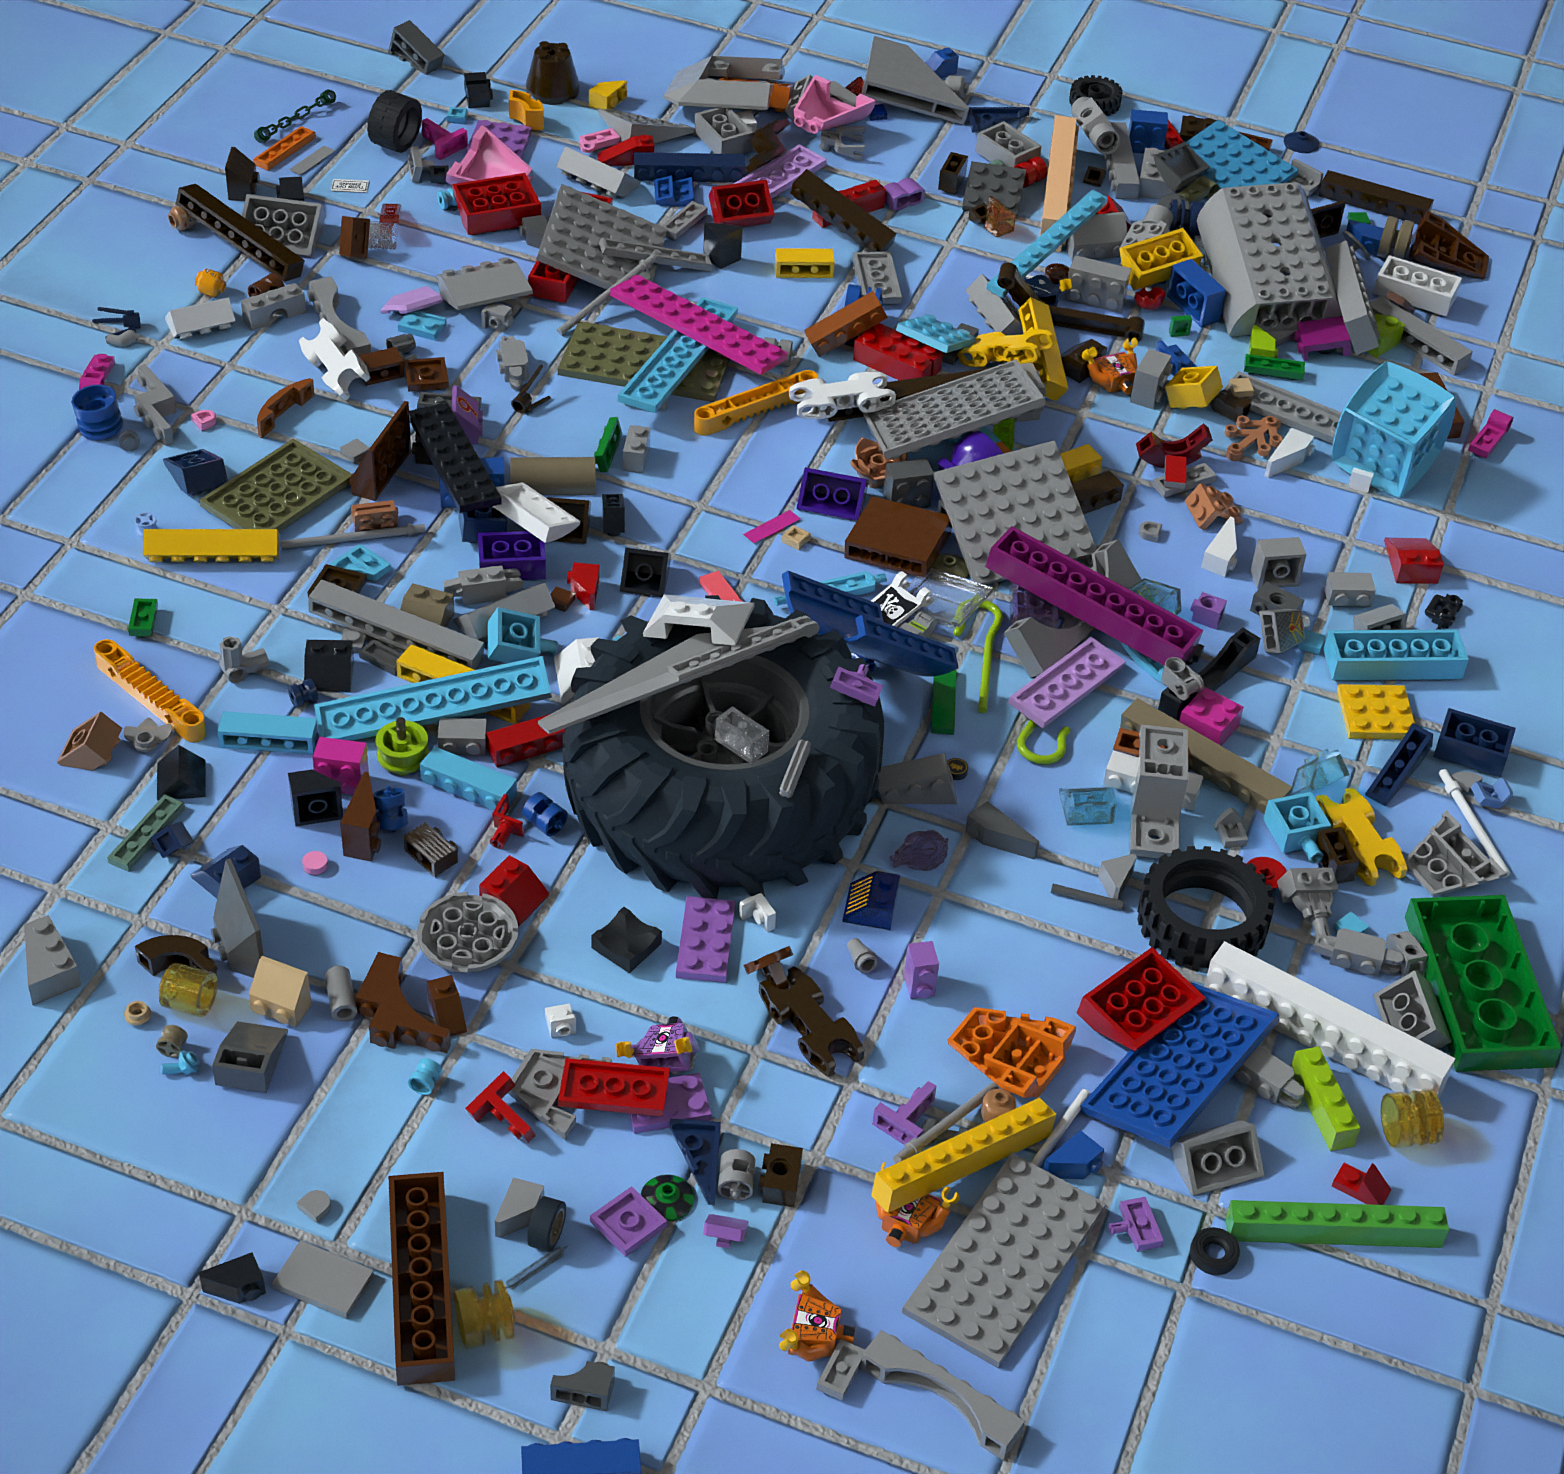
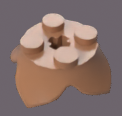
M862 437L855 448V459H852L850 464L857 471L860 478L869 481L868 486L870 488L876 489L884 485L886 463L906 461L907 453L901 454L896 459H885L877 442Z

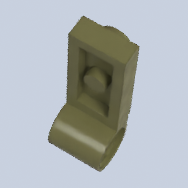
M1200 176L1178 194L1184 196L1190 203L1192 201L1199 202L1205 196L1210 199L1218 192L1219 185L1205 176Z

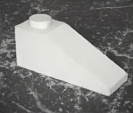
M1291 428L1269 458L1264 477L1274 476L1302 464L1307 456L1311 457L1315 445H1312L1314 436Z
M1230 516L1208 546L1201 568L1223 577L1227 575L1229 570L1233 571L1237 564V558H1235L1237 545L1234 517Z

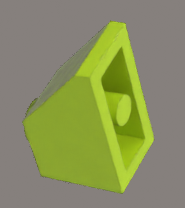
M1253 325L1249 339L1248 354L1277 358L1279 348L1275 347L1276 339L1259 326Z

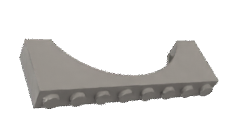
M1119 539L1104 543L1091 554L1094 571L1137 594V589L1143 584V581ZM1029 617L1016 621L1004 632V635L1031 678L1040 675L1066 654L1077 648L1076 645L1089 638V633L1097 628L1078 619L1067 629H1056L1045 626Z

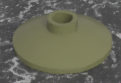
M944 553L938 555L928 574L940 583L957 584L967 579L969 571L962 557Z

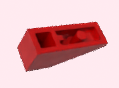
M652 135L633 136L597 153L598 161L609 166L634 165V152L654 153Z

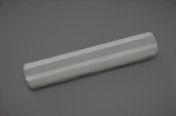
M802 739L797 743L780 786L779 794L782 797L790 798L794 793L811 749L809 741Z

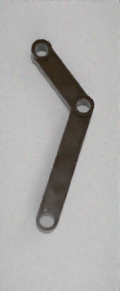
M1007 262L1001 265L997 284L1001 288L1006 289L1020 307L1030 297L1047 304L1039 299L1020 276L1015 264ZM1049 305L1053 326L1128 338L1129 342L1133 338H1136L1138 342L1142 340L1145 321L1141 317L1133 316L1127 319Z

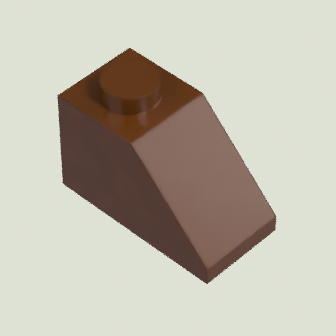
M452 975L427 981L428 1001L437 1025L450 1029V1037L466 1033L467 1027L460 996Z

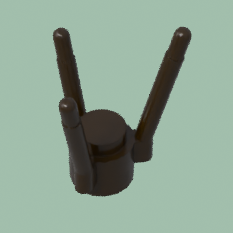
M539 365L529 381L522 387L519 394L511 401L513 409L518 413H523L525 410L531 412L535 407L551 399L550 396H547L531 404L532 397L527 393L542 370L543 365Z

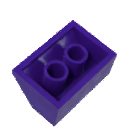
M805 467L796 509L857 521L865 503L869 481L864 478Z

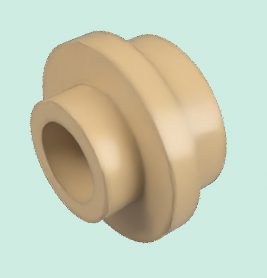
M133 1001L126 1007L124 1017L126 1022L131 1025H142L150 1019L151 1011L144 1002Z

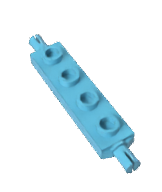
M865 571L820 582L857 596L874 592L875 584L886 582L887 577L885 573L871 575V573ZM786 596L774 597L775 605L787 604Z

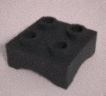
M626 907L621 908L605 927L591 935V948L628 973L632 972L662 944V931L657 927L645 924Z

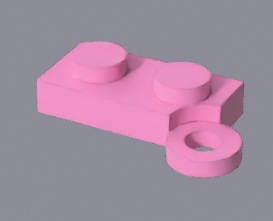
M613 128L579 136L580 150L585 153H591L600 148L611 147L620 143V136Z

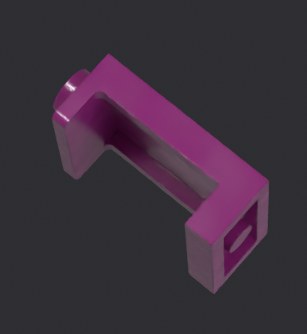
M1343 316L1297 322V331H1294L1295 342H1299L1297 343L1298 354H1302L1304 361H1308V352L1340 347L1343 356L1351 355V339Z

